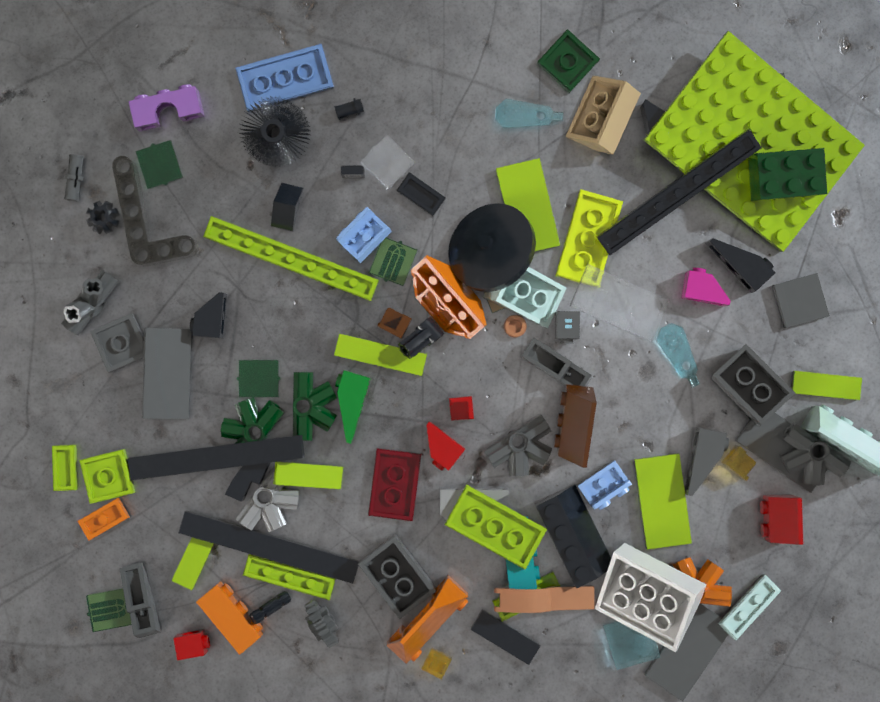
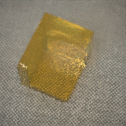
M735 445L721 463L741 480L747 481L749 479L747 474L756 465V461L746 454L747 451L742 447Z

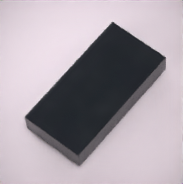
M410 172L396 190L432 217L446 199V197Z

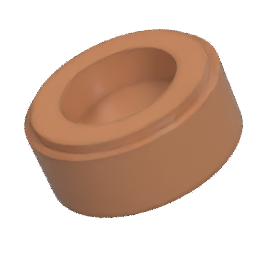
M511 315L504 322V330L510 337H520L526 331V321L519 315Z

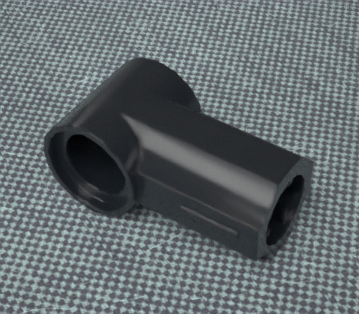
M430 316L418 325L415 331L402 340L398 346L401 353L411 359L426 346L436 342L444 335V332Z

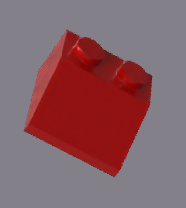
M791 494L763 495V500L760 501V512L764 514V523H761V535L764 537V540L770 543L803 545L802 498Z

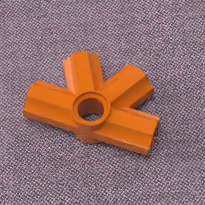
M691 557L673 564V568L707 584L700 604L731 607L732 587L715 585L724 572L719 566L707 559L699 572H697Z

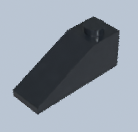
M714 238L705 243L750 293L757 291L776 273L772 269L774 267L767 258H762L759 255Z

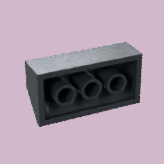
M575 484L534 503L576 588L596 580L607 572L611 556Z

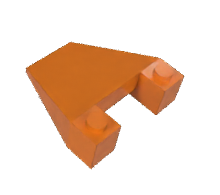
M447 575L436 587V592L433 594L431 601L407 627L401 625L389 638L386 646L406 664L410 660L414 662L422 653L420 649L456 609L461 611L468 603L466 599L468 592Z

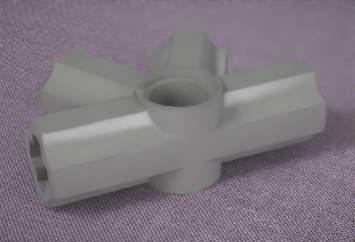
M275 466L236 518L240 524L251 531L261 517L268 532L276 530L287 524L281 509L297 510L299 490L282 489L284 485L273 484ZM260 491H267L270 494L269 502H260L258 499Z

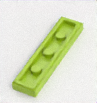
M339 334L334 356L422 376L427 354L419 352L416 356L409 359L401 353L399 347Z
M248 554L242 575L326 600H330L336 580L335 578L252 554Z

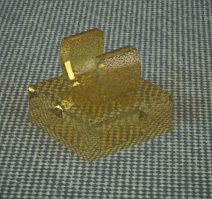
M432 647L421 669L442 680L452 657Z

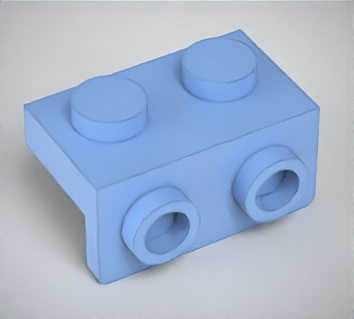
M366 207L340 232L336 240L361 263L392 231Z
M613 460L582 481L577 487L594 510L597 508L602 510L611 503V498L616 495L621 497L630 490L628 487L632 483L627 479L616 461Z

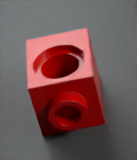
M204 629L179 633L173 638L177 661L204 656L208 652V648H210L209 635H205Z

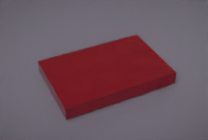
M377 448L368 516L413 521L421 462L420 453Z

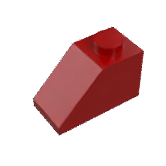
M429 421L426 426L430 456L434 459L432 464L441 471L444 468L449 471L465 448Z

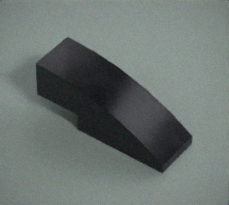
M271 462L242 466L231 481L225 495L241 502L244 501L252 482L256 484L263 482Z

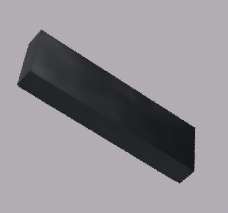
M483 609L471 627L473 632L530 665L541 646L536 641Z

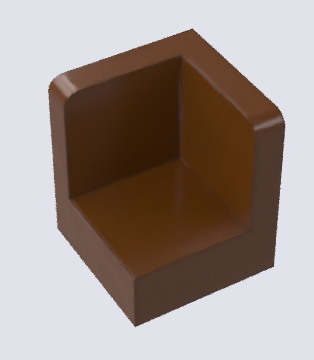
M387 308L377 326L402 339L412 318Z

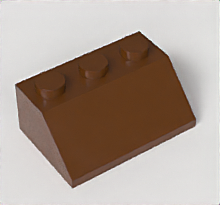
M566 384L565 392L561 391L560 405H563V410L557 416V426L560 427L559 434H555L554 448H557L559 457L580 467L587 468L597 405L594 387Z

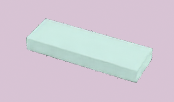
M763 574L718 624L734 640H737L781 590Z

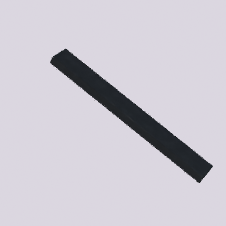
M746 129L596 236L607 253L612 255L762 148L750 129Z
M302 435L131 457L128 458L130 480H139L305 458Z
M190 511L184 512L178 532L179 534L352 584L354 583L359 566V561L255 530L251 531L245 527Z

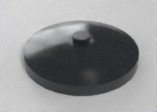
M500 203L481 206L465 216L452 234L448 250L451 269L455 276L471 289L481 292H493L504 289L516 282L530 266L536 247L535 232L530 221L521 211L513 206Z

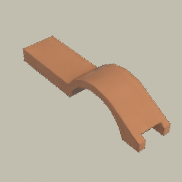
M585 585L579 588L575 586H548L541 589L494 588V593H500V606H494L495 612L542 613L555 610L594 609V586Z

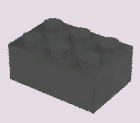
M747 344L711 377L759 427L795 394Z
M396 533L358 563L359 567L399 619L436 592L434 583Z

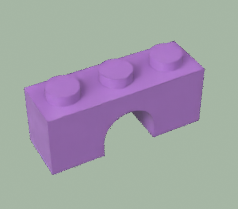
M187 84L179 86V90L175 91L165 89L157 91V95L148 96L144 94L134 97L135 100L129 101L134 128L141 132L161 127L160 113L167 107H175L178 117L183 122L205 117L199 90L195 86Z

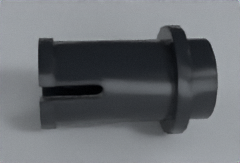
M353 98L354 101L334 106L338 119L341 120L355 114L361 115L364 112L361 99L356 100V98Z

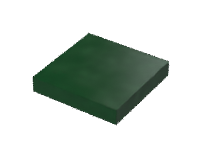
M567 29L537 61V64L568 93H571L600 61V58Z

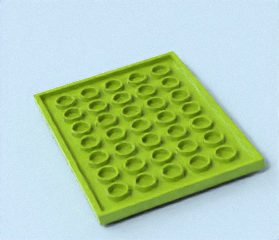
M729 31L723 35L644 138L646 143L684 174L746 129H750L762 147L756 153L824 148L827 194L865 146ZM748 158L704 189L780 252L785 251L827 196L825 194L751 201Z

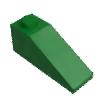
M344 370L343 374H338L335 387H338L337 394L346 442L351 444L371 378Z

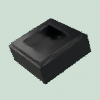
M341 166L342 178H365L364 166Z

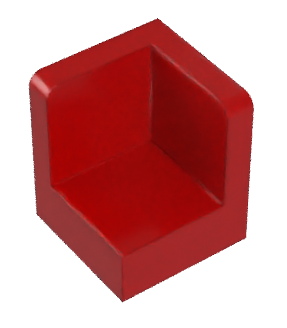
M472 396L449 398L451 421L474 419Z

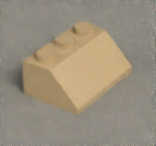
M592 76L566 137L593 150L613 155L641 93L627 81Z

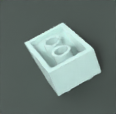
M528 267L526 272L516 282L498 291L485 292L483 297L548 328L567 288Z

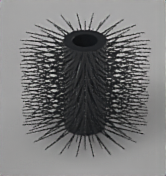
M271 96L270 99L266 97L270 103L262 100L259 106L254 102L258 110L253 106L252 108L258 115L252 110H248L261 121L259 122L263 125L259 126L247 121L244 122L254 126L240 124L244 127L253 128L240 129L250 131L239 133L245 136L240 137L244 139L241 143H247V151L249 150V153L252 151L250 155L254 157L258 154L257 156L260 157L258 162L263 164L273 163V160L266 158H274V156H277L283 164H286L288 161L290 162L291 159L296 161L292 153L297 158L299 157L291 147L297 153H301L291 145L295 144L288 139L292 138L304 143L307 142L294 137L310 140L307 137L298 136L310 135L308 133H300L311 131L306 128L309 126L307 123L310 122H306L304 113L302 114V111H298L299 107L295 110L289 108L293 106V103H288L289 100L283 99L282 101L278 99V103L286 106L276 105V101ZM279 127V135L273 138L271 135L272 129ZM275 158V164L272 165V166H274V167H276V166L281 167V166H284V165L281 164V163L279 164V162H278L277 159Z

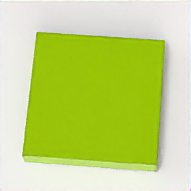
M125 449L79 460L90 504L136 493L133 480H130Z

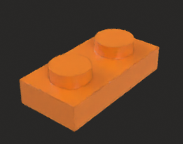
M117 498L78 520V523L89 541L130 518L121 500Z

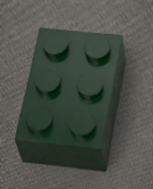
M824 148L756 153L748 158L751 201L827 194Z

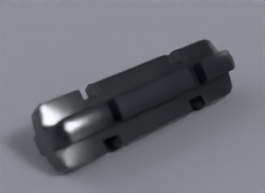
M286 591L277 595V598L271 599L259 607V609L250 613L249 616L254 624L260 623L264 620V617H269L281 609L282 606L291 602V597Z

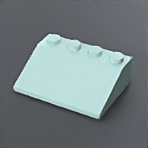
M823 404L821 407L812 406L800 427L838 453L871 473L880 476V441L878 442L871 438L873 434L863 428L858 430L853 427L851 420L843 416L838 418L833 415L834 410Z

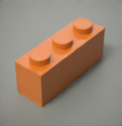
M220 581L197 600L196 603L240 655L261 638L263 627L260 623L254 624L247 613L248 608L246 605L234 598V592L227 583L223 584Z

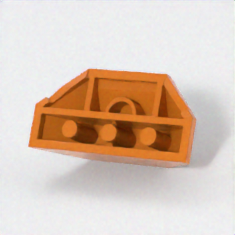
M427 255L411 269L415 298L444 332L471 339L487 325L481 300L471 288L455 276L450 265Z

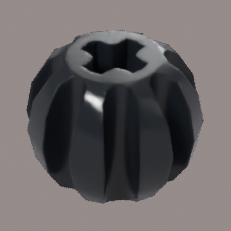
M101 201L93 203L94 209L88 208L86 214L90 215V218L86 219L88 226H93L92 230L98 234H101L103 230L105 234L113 232L112 226L118 227L120 223L119 220H115L120 215L118 209H112L113 203L105 201L103 205ZM102 213L104 214V217H105V220H104V221H101L102 218H101L100 215H101Z

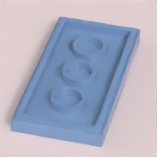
M322 44L235 68L245 105L252 111H255L252 106L258 110L254 102L259 106L262 100L270 103L266 97L270 99L271 96L276 101V104H280L278 99L290 101L334 88Z

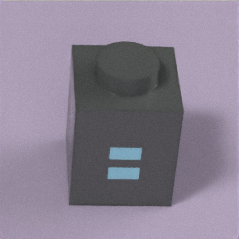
M580 311L555 312V339H560V343L574 344V339H580Z

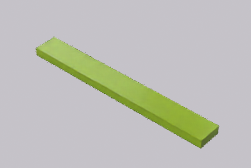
M213 216L210 217L203 235L206 239L369 301L372 300L379 282L378 279Z

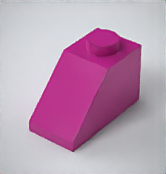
M693 267L692 271L689 270L685 273L681 299L719 306L730 305L731 300L714 276L706 273V269Z

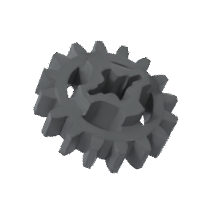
M315 599L305 604L304 607L308 614L305 619L317 640H323L329 648L339 643L338 635L335 632L339 628L327 607H321Z

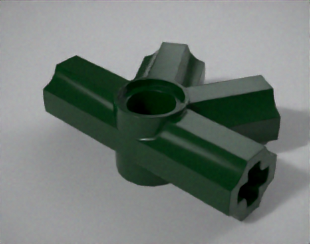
M293 372V436L302 435L303 441H312L313 424L328 432L337 417L335 413L323 407L337 399L335 392L328 381L313 389V372ZM298 401H308L310 407L306 413H300L297 410L296 404Z
M254 397L238 402L234 405L240 420L224 418L220 430L221 437L236 439L235 444L266 440L269 432L284 415L285 411L271 400L266 403L260 412ZM254 427L260 429L261 435L258 439L252 435Z

